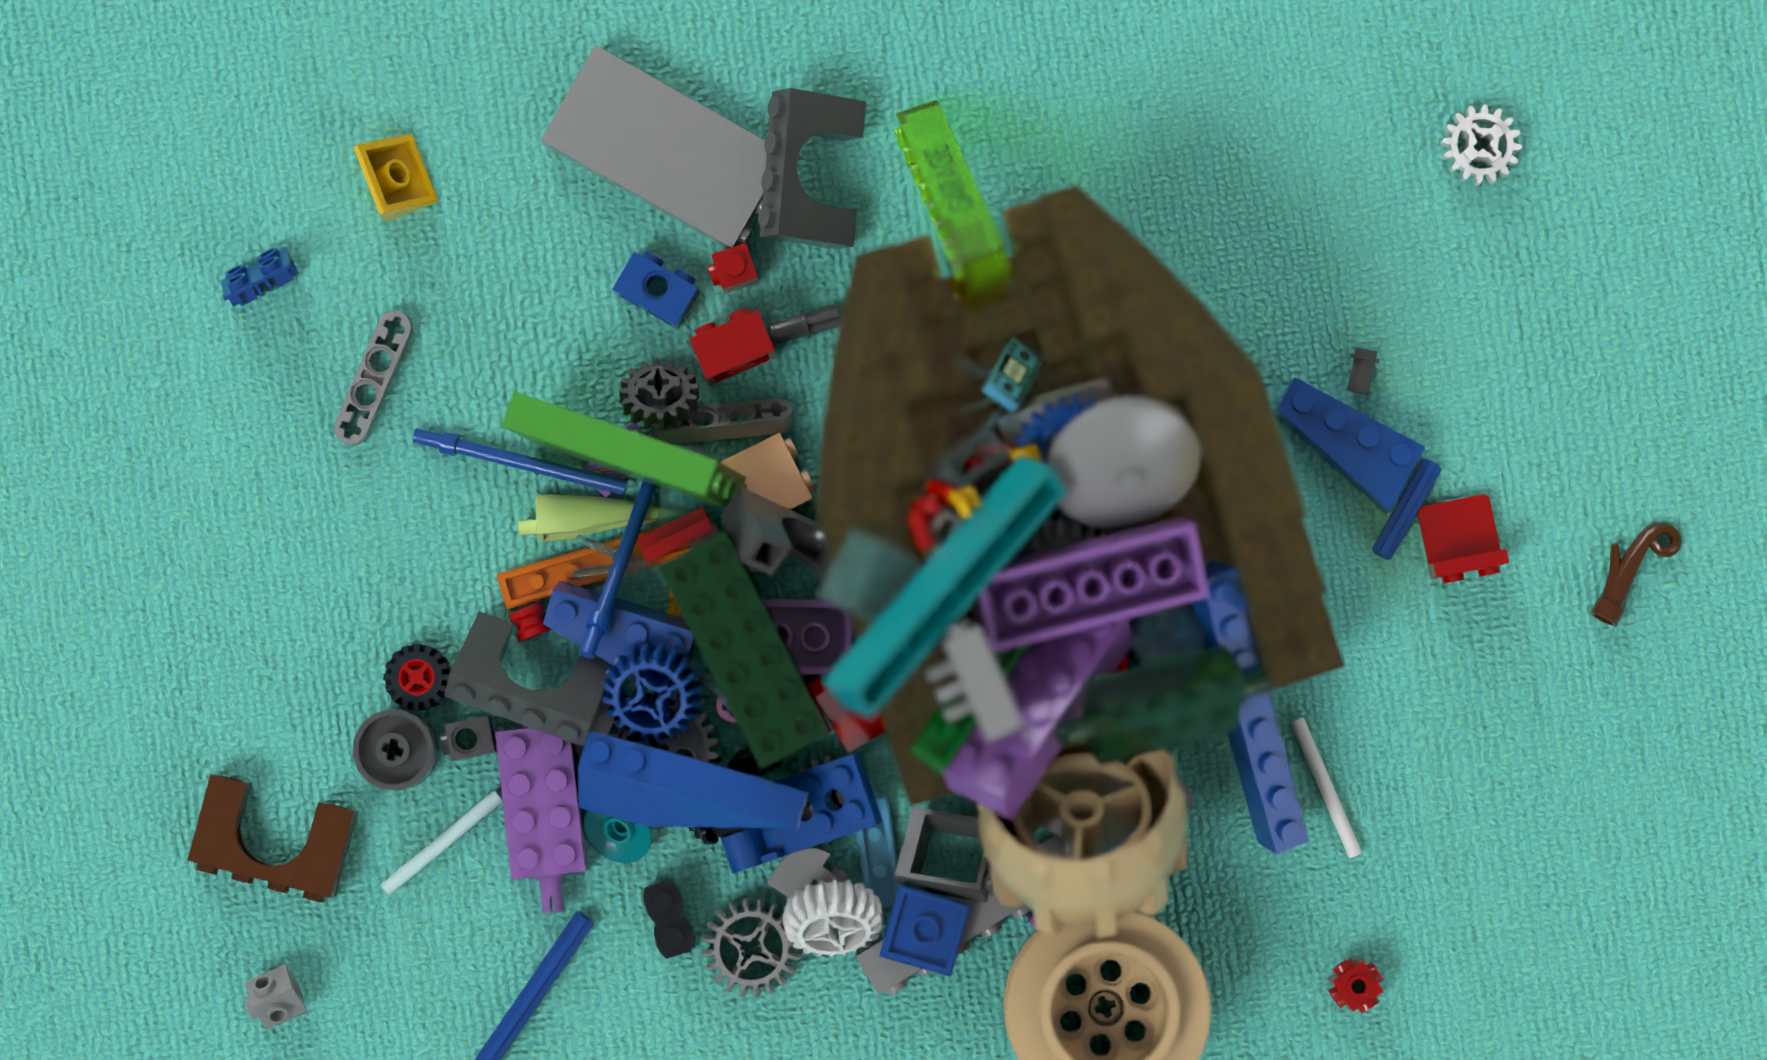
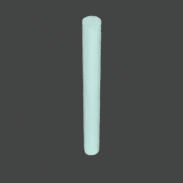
M495 790L488 794L380 885L388 895L394 893L503 802L501 796Z

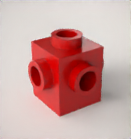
M1350 957L1332 969L1335 974L1329 977L1328 980L1333 987L1328 991L1340 1009L1346 1006L1351 1012L1359 1009L1361 1013H1364L1380 1002L1377 996L1384 991L1379 983L1384 981V979L1372 962L1366 965L1363 960L1357 959L1353 961ZM1357 979H1361L1365 984L1364 990L1360 993H1354L1351 987L1352 983Z

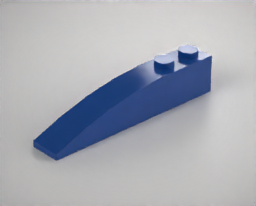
M590 730L578 766L579 808L647 827L798 829L808 796L807 792Z

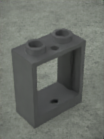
M913 807L895 871V877L901 885L929 893L987 903L989 893L993 889L990 864L984 853L975 884L921 875L932 831L980 839L978 817Z

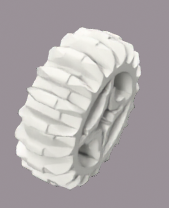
M834 879L828 883L820 880L819 884L815 886L807 884L805 890H796L794 896L787 899V905L784 907L783 926L785 934H787V940L795 943L793 948H802L805 954L815 952L816 957L827 954L832 958L835 954L846 956L847 952H860L861 947H869L872 941L879 938V932L882 930L884 922L882 905L879 897L874 895L873 889L864 888L863 883L852 885L850 880L837 882Z

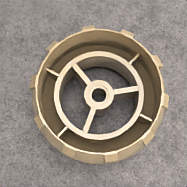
M1085 713L1012 820L978 803L980 841L983 846L984 856L987 857L990 864L994 894L1002 905L1017 907L1024 903L1034 911L1035 929L1051 935L1059 933L1064 923L1093 925L1098 938L1116 935V919L1124 917L1136 909L1145 915L1157 914L1169 902L1167 877L1187 867L1188 813L1185 793L1175 773V758L1163 743L1157 740L1154 741L1143 730L1132 725L1131 721L1115 715ZM1042 826L1061 837L1064 857L1052 854L1041 848L1032 840V835ZM1135 832L1124 845L1108 853L1107 842Z

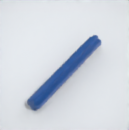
M576 912L475 1060H501L593 927L594 922L588 916L581 912Z

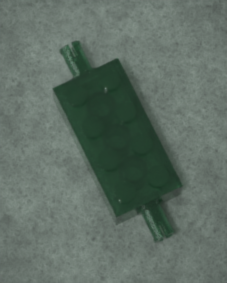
M1225 645L1090 679L1086 683L1082 717L1056 723L1055 736L1061 747L1084 741L1099 766L1123 761L1128 758L1236 730L1242 699L1270 693V688L1272 687L1271 679L1265 669L1245 675Z

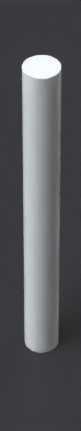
M1304 717L1291 722L1290 724L1348 857L1352 858L1362 854V850Z

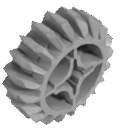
M744 898V910L740 911L734 901L730 902L729 909L732 915L729 917L723 910L719 909L716 914L723 921L722 924L718 925L713 921H709L707 924L711 930L716 931L715 937L704 935L702 938L706 943H713V949L702 951L703 957L714 955L715 961L705 966L706 970L711 971L716 967L719 968L721 972L713 980L715 983H719L724 977H727L730 980L725 987L727 992L732 991L735 983L741 985L739 990L740 997H745L747 987H753L754 997L759 998L761 996L760 986L764 984L769 994L774 993L775 988L771 981L776 979L780 985L785 986L787 980L781 975V972L783 970L789 974H795L796 972L795 967L787 964L788 960L801 959V954L790 952V947L795 943L787 940V934H785L782 924L783 914L779 919L774 916L778 909V904L773 903L769 911L766 912L763 910L765 904L763 898L758 899L756 909H751L750 899ZM744 917L762 918L755 931L748 935L740 934L728 928L733 922ZM771 924L776 928L781 937L783 945L782 957L774 954L765 945L764 938ZM761 930L762 934L758 939L761 944L757 947H762V953L768 955L769 958L762 954L754 953L742 965L745 957L743 951L745 949H742V943L735 938L750 942ZM722 938L728 940L739 951V958L733 971L723 959L721 952ZM753 961H762L775 967L772 972L759 978L742 977L748 965Z

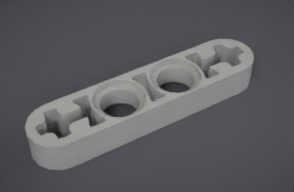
M387 312L379 320L334 426L335 434L346 445H359L368 437L412 336V322L402 312ZM397 318L402 319L400 325L405 328L403 334H395L392 344L399 345V347L394 352L388 346L378 344L380 338L386 342L388 341L391 331L386 328L388 322L395 323ZM380 351L387 352L391 357L390 367L382 372L375 371L371 366L372 356ZM363 385H371L376 390V399L370 405H361L356 398L357 391ZM353 405L363 412H370L367 419L360 415L357 421V426L361 429V433L359 435L353 434L350 439L346 438L347 431L343 429V424L345 422L351 424L356 413L349 411L350 406Z
M777 398L698 406L697 411L690 410V419L688 421L678 418V427H673L669 422L665 423L663 430H659L658 425L652 423L651 432L653 439L668 444L773 435L779 432L781 434L789 431L794 425L793 407L789 401ZM738 417L749 418V420H747L746 422L735 423L732 421L733 419ZM704 420L713 422L707 426L695 425L697 422Z

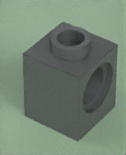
M491 716L445 724L446 733L440 734L444 755L450 754L451 761L497 752ZM467 728L472 729L477 735V743L470 750L463 749L458 742L459 734Z

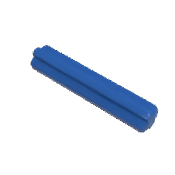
M1423 459L1372 548V551L1379 557L1386 560L1392 559L1441 472V467L1437 463L1429 459Z

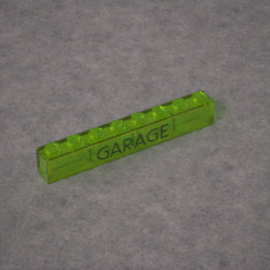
M938 100L896 113L899 127L893 129L898 147L902 150L907 167L910 168L915 186L918 187L923 204L926 205L929 218L934 223L940 242L942 241L946 257L951 262L956 280L964 279L968 291L973 292L1012 279L1013 275L1005 246Z

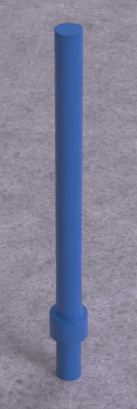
M418 428L415 429L413 434V443L437 448L442 454L455 456L458 453L625 495L628 481L462 440L460 435L444 432L442 435Z
M645 481L642 482L596 610L591 611L586 623L588 632L580 654L585 658H594L602 635L607 634L612 620L609 616L657 485Z

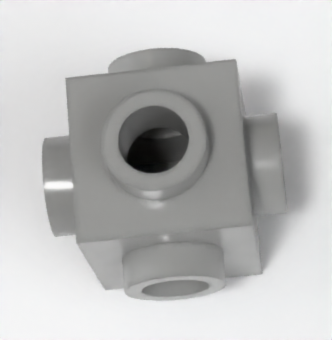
M286 964L245 982L249 996L244 999L247 1011L252 1019L259 1018L266 1030L307 1011L300 985Z

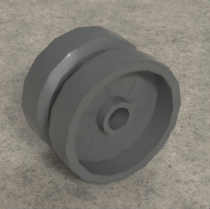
M387 709L375 713L360 725L353 739L352 756L358 772L368 783L383 790H406L420 785L432 774L438 761L439 743L434 729L423 717L411 711ZM398 743V747L403 748L402 756L396 755L395 757L392 755L391 747L393 744Z

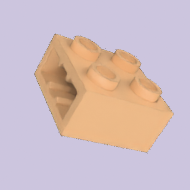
M780 432L721 461L724 465L746 477L744 482L747 485L746 490L794 511L813 501L810 493L815 491L816 488L807 470L799 472L794 460L800 456L791 438L783 440Z

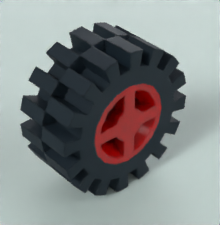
M414 644L404 646L401 650L395 651L391 655V660L387 661L385 665L386 672L383 674V680L386 683V686H384L386 692L390 694L391 699L395 703H398L405 709L423 711L436 707L440 704L439 702L446 698L444 695L451 668L448 665V660L440 651L427 645Z

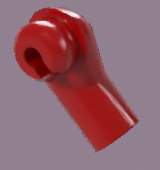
M935 494L919 497L915 501L908 517V525L919 552L937 546L929 524L932 521V515L941 513L943 506L940 498Z

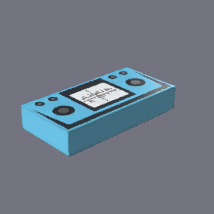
M1013 337L1006 344L982 391L1013 413L1020 405L1043 359Z

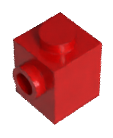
M746 243L711 254L714 263L707 265L713 285L721 284L724 294L759 283Z

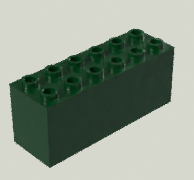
M724 532L658 566L761 769L829 735L831 728L747 564L741 562L728 532Z

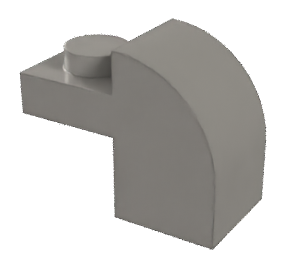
M810 847L786 856L767 884L790 898L794 896L796 890H805V886L811 884L814 879L818 882L821 880L824 883L832 882L834 879L837 882H845L851 876L835 865H832L829 870L823 865L831 853L823 849Z

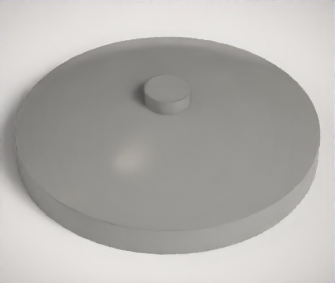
M1127 397L1096 405L1073 419L1056 438L1051 448L1047 465L1051 466L1067 490V493L1058 504L1069 516L1081 523L1094 527L1125 528L1145 523L1164 514L1185 496L1195 481L1199 470L1200 447L1191 424L1176 408L1151 398Z

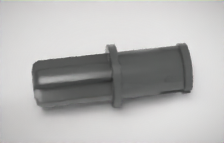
M835 305L804 314V311H800L798 316L773 323L770 322L769 326L774 344L776 346L780 343L807 336V339H811L810 335L840 327L842 315L839 307Z

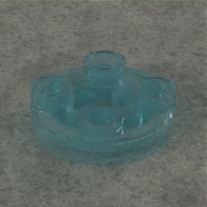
M1182 605L1134 616L1130 627L1132 633L1131 644L1140 656V663L1148 669H1156L1158 667H1193L1197 664L1206 641V631L1202 622L1195 613Z

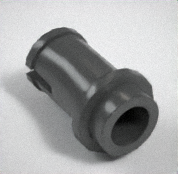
M1356 347L1355 354L1350 356L1354 359L1348 387L1346 388L1347 391L1369 395L1375 363H1379V359H1376L1377 351Z

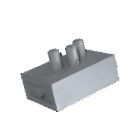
M964 617L958 618L940 639L948 659L926 668L925 672L931 683L953 673L955 674L957 680L935 690L940 703H945L962 694L965 696L964 699L943 708L947 721L951 722L972 712L981 734L990 742L1023 727L1024 724L980 626L973 619L968 621Z

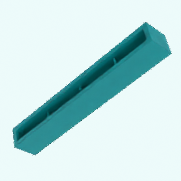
M1021 455L980 501L982 507H975L971 511V515L963 520L825 678L823 682L841 706L869 719L878 712L947 630H949L1065 496L1067 490L1051 466Z

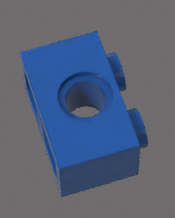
M634 251L612 289L614 294L678 330L699 294L698 287L693 285L696 279L679 269L674 274L662 267L664 261L648 251H645L643 255ZM656 278L664 279L668 283L666 293L659 297L648 293L649 283Z

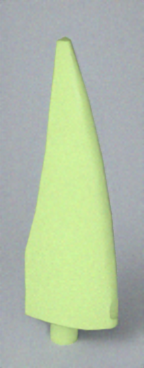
M535 495L536 520L518 521L519 535L537 534L538 542L575 540L590 534L625 527L635 502L587 495ZM649 505L643 524L675 521L683 517L684 514Z

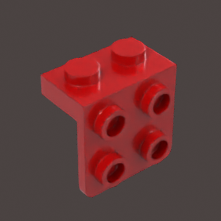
M1481 494L1426 505L1418 510L1417 516L1430 579L1442 578V583L1447 584L1465 580L1463 573L1478 570L1479 577L1501 573V565L1509 563L1507 550H1500L1491 502L1487 495Z

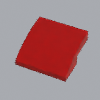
M701 507L636 540L648 564L714 532V528L705 509Z

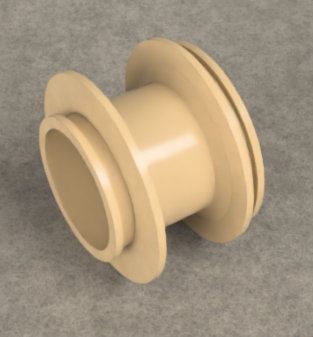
M1133 911L1124 917L1116 919V935L1098 938L1093 925L1064 923L1061 931L1054 935L1039 930L1034 932L1017 953L1008 973L1004 989V1020L1010 1043L1018 1060H1199L1208 1036L1211 1009L1208 986L1197 959L1183 940L1171 929L1138 911ZM1106 960H1115L1120 965V973L1113 980H1105L1100 975L1101 964ZM1074 973L1083 975L1086 981L1084 990L1078 994H1071L1065 988L1067 977ZM1136 983H1145L1149 988V997L1143 1003H1134L1130 999V989ZM1101 996L1107 1001L1113 1000L1114 1005L1109 1007L1110 1014L1106 1016L1101 1011H1094V1007L1099 1005L1098 998ZM1067 1011H1075L1080 1015V1025L1074 1031H1066L1060 1026V1018ZM1139 1020L1143 1023L1144 1033L1141 1038L1129 1040L1125 1037L1124 1028L1129 1021ZM1097 1034H1104L1110 1040L1109 1049L1103 1054H1095L1089 1047L1090 1040Z

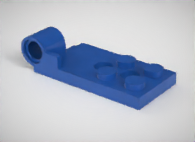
M860 752L773 781L808 793L806 800L813 807V815L809 819L802 813L798 829H748L721 838V842L733 874L793 852H798L884 823ZM834 789L840 791L843 796L844 803L842 808L836 807L832 802L831 794Z

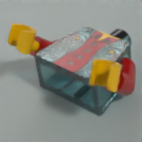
M985 426L940 457L924 481L923 486L927 496L930 494L937 495L941 502L951 511L957 507L961 517L964 518L971 515L970 509L982 507L976 493L989 482L1004 463L1013 464L1020 455L1040 463L1043 462L1036 445L1032 444L1018 449L1015 445L1002 444L989 428Z

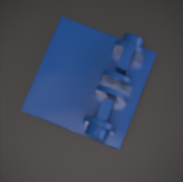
M286 247L279 251L277 248L269 249L257 257L258 261L250 266L245 267L244 264H241L225 273L226 278L221 280L223 299L225 301L229 299L233 307L238 304L244 306L258 298L253 289L254 286L261 297L265 294L260 283L265 281L271 292L275 290L269 278L272 277L277 288L293 281V276L299 274L294 262L290 261Z

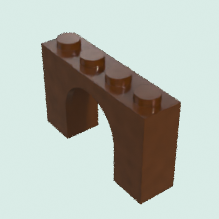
M210 774L187 861L197 863L196 870L217 875L218 869L233 872L231 879L253 884L254 878L268 881V889L283 893H289L290 888L304 891L303 898L324 903L325 897H336L358 811L325 802H318L309 837L302 852L288 863L271 865L255 858L248 851L242 839L241 823L252 783L218 774Z

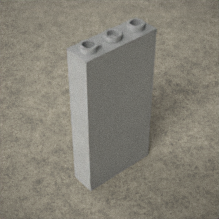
M595 45L541 138L543 145L726 249L747 243L754 229L749 225L755 214L759 215L762 208L763 188L761 181L765 172L767 155L765 140Z

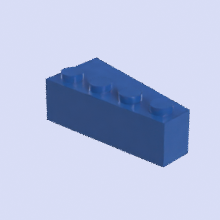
M1296 377L1289 383L1274 411V414L1308 445L1313 447L1333 468H1336L1385 515L1391 512L1425 449L1424 446Z
M559 581L553 588L543 624L582 646L588 632L586 623L591 611L596 610L601 593ZM620 598L615 599L609 615L612 618L607 634L602 635L595 655L612 665H616L615 659L619 654L627 657V651L632 646L640 652L642 645L647 642L651 651H655L657 645L662 643L664 646L663 653L669 655L670 651L676 648L678 651L677 660L680 661L685 657H689L690 660L695 638L683 617ZM653 669V671L658 675H667L659 670ZM634 672L630 674L631 676L636 678ZM679 688L673 690L672 695L668 696V698L676 701L680 694Z

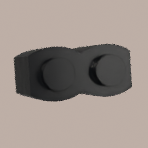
M670 879L645 887L643 894L644 905L649 917L655 923L654 939L661 955L668 959L691 952L694 947V933L689 921L683 915L684 900L677 883Z

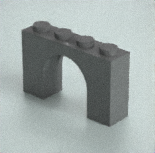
M795 88L772 91V97L768 104V114L770 116L769 132L765 140V151L767 153L766 167L761 181L763 202L758 216L760 237L830 249L854 247L857 210L822 205L812 200L805 193L799 182L797 160L802 146L812 136L841 141L863 138L865 101Z
M740 487L720 517L741 562L772 576L789 553L815 572L822 581L833 604L847 609L820 523Z
M479 611L450 671L444 696L584 747L589 730H592L602 707V697L604 693L608 692L603 689L602 684L605 679L609 678L606 672L612 664L597 655L589 659L580 654L570 678L563 685L550 690H532L522 687L505 674L500 664L509 645L513 623Z

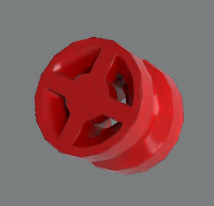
M543 602L508 614L510 622L516 624L518 643L553 630L543 624L545 619L543 615L545 610Z

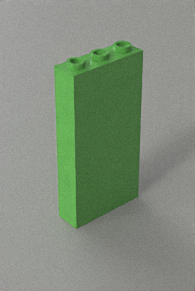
M513 391L501 424L507 430L537 445L723 509L727 507L740 487L747 489V485L744 483L746 477L718 460Z

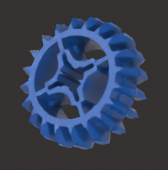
M646 642L642 645L640 652L632 646L627 651V657L619 654L615 659L616 665H610L606 672L609 678L605 679L602 684L603 689L608 691L602 697L603 703L611 704L607 710L608 716H619L615 723L616 728L623 727L626 724L629 726L628 737L633 736L638 731L642 733L641 739L643 742L648 740L650 734H653L659 743L663 740L664 733L673 739L678 734V728L686 731L690 725L689 720H695L698 715L695 707L701 706L703 700L702 696L697 694L703 688L702 682L693 681L698 675L697 669L686 670L690 662L689 657L682 658L680 661L677 660L678 651L676 648L672 649L669 655L663 653L664 646L662 643L657 645L655 651H651L649 644ZM653 669L659 670L667 675H658L653 671ZM634 672L637 678L635 681L637 689L633 691L632 695L627 697L624 689V680ZM647 688L652 689V692L656 690L659 693L658 697H654L653 693L649 695L646 692ZM679 688L681 705L671 712L668 707L670 704L668 696L672 695L673 690ZM639 710H646L650 712L651 715L644 714Z

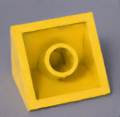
M412 134L358 144L353 147L378 212L385 222L438 202Z

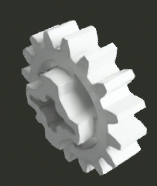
M1483 105L1479 113H1476L1475 109L1469 106L1466 109V118L1457 113L1453 117L1457 126L1448 124L1444 131L1451 136L1443 138L1440 143L1444 147H1449V151L1442 156V159H1452L1454 162L1449 171L1452 173L1458 169L1461 170L1460 180L1462 182L1469 176H1473L1474 184L1477 186L1481 184L1483 177H1486L1490 184L1496 182V173L1506 177L1509 174L1506 164L1515 166L1518 162V159L1512 153L1519 152L1522 149V145L1513 142V139L1521 134L1520 130L1510 131L1509 129L1513 118L1510 117L1505 121L1501 120L1502 109L1500 108L1493 114H1488V105ZM1474 122H1486L1493 125V127L1481 128ZM1459 134H1461L1460 137L1464 140V151L1461 154L1458 151L1457 145ZM1502 136L1505 144L1503 157L1501 156L1502 153L1498 150L1499 138ZM1485 139L1488 145L1485 149H1481L1478 152L1474 146L1477 141ZM1471 162H1480L1489 168L1480 169L1469 164Z

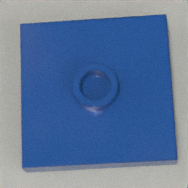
M900 884L879 957L951 977L971 904Z

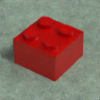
M747 307L728 316L730 321L716 327L715 322H711L694 330L696 336L689 339L709 386L777 358L758 310L750 312Z

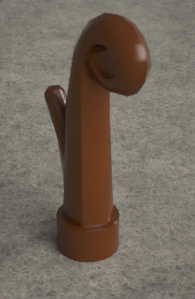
M1667 523L1652 524L1638 534L1622 559L1620 558L1618 544L1613 543L1611 545L1610 567L1601 597L1597 598L1590 614L1599 621L1616 627L1624 613L1622 608L1648 548L1650 547L1652 551L1662 557L1675 555L1680 550L1682 544L1679 531ZM1661 534L1666 535L1670 539L1669 547H1662L1658 542L1657 536Z

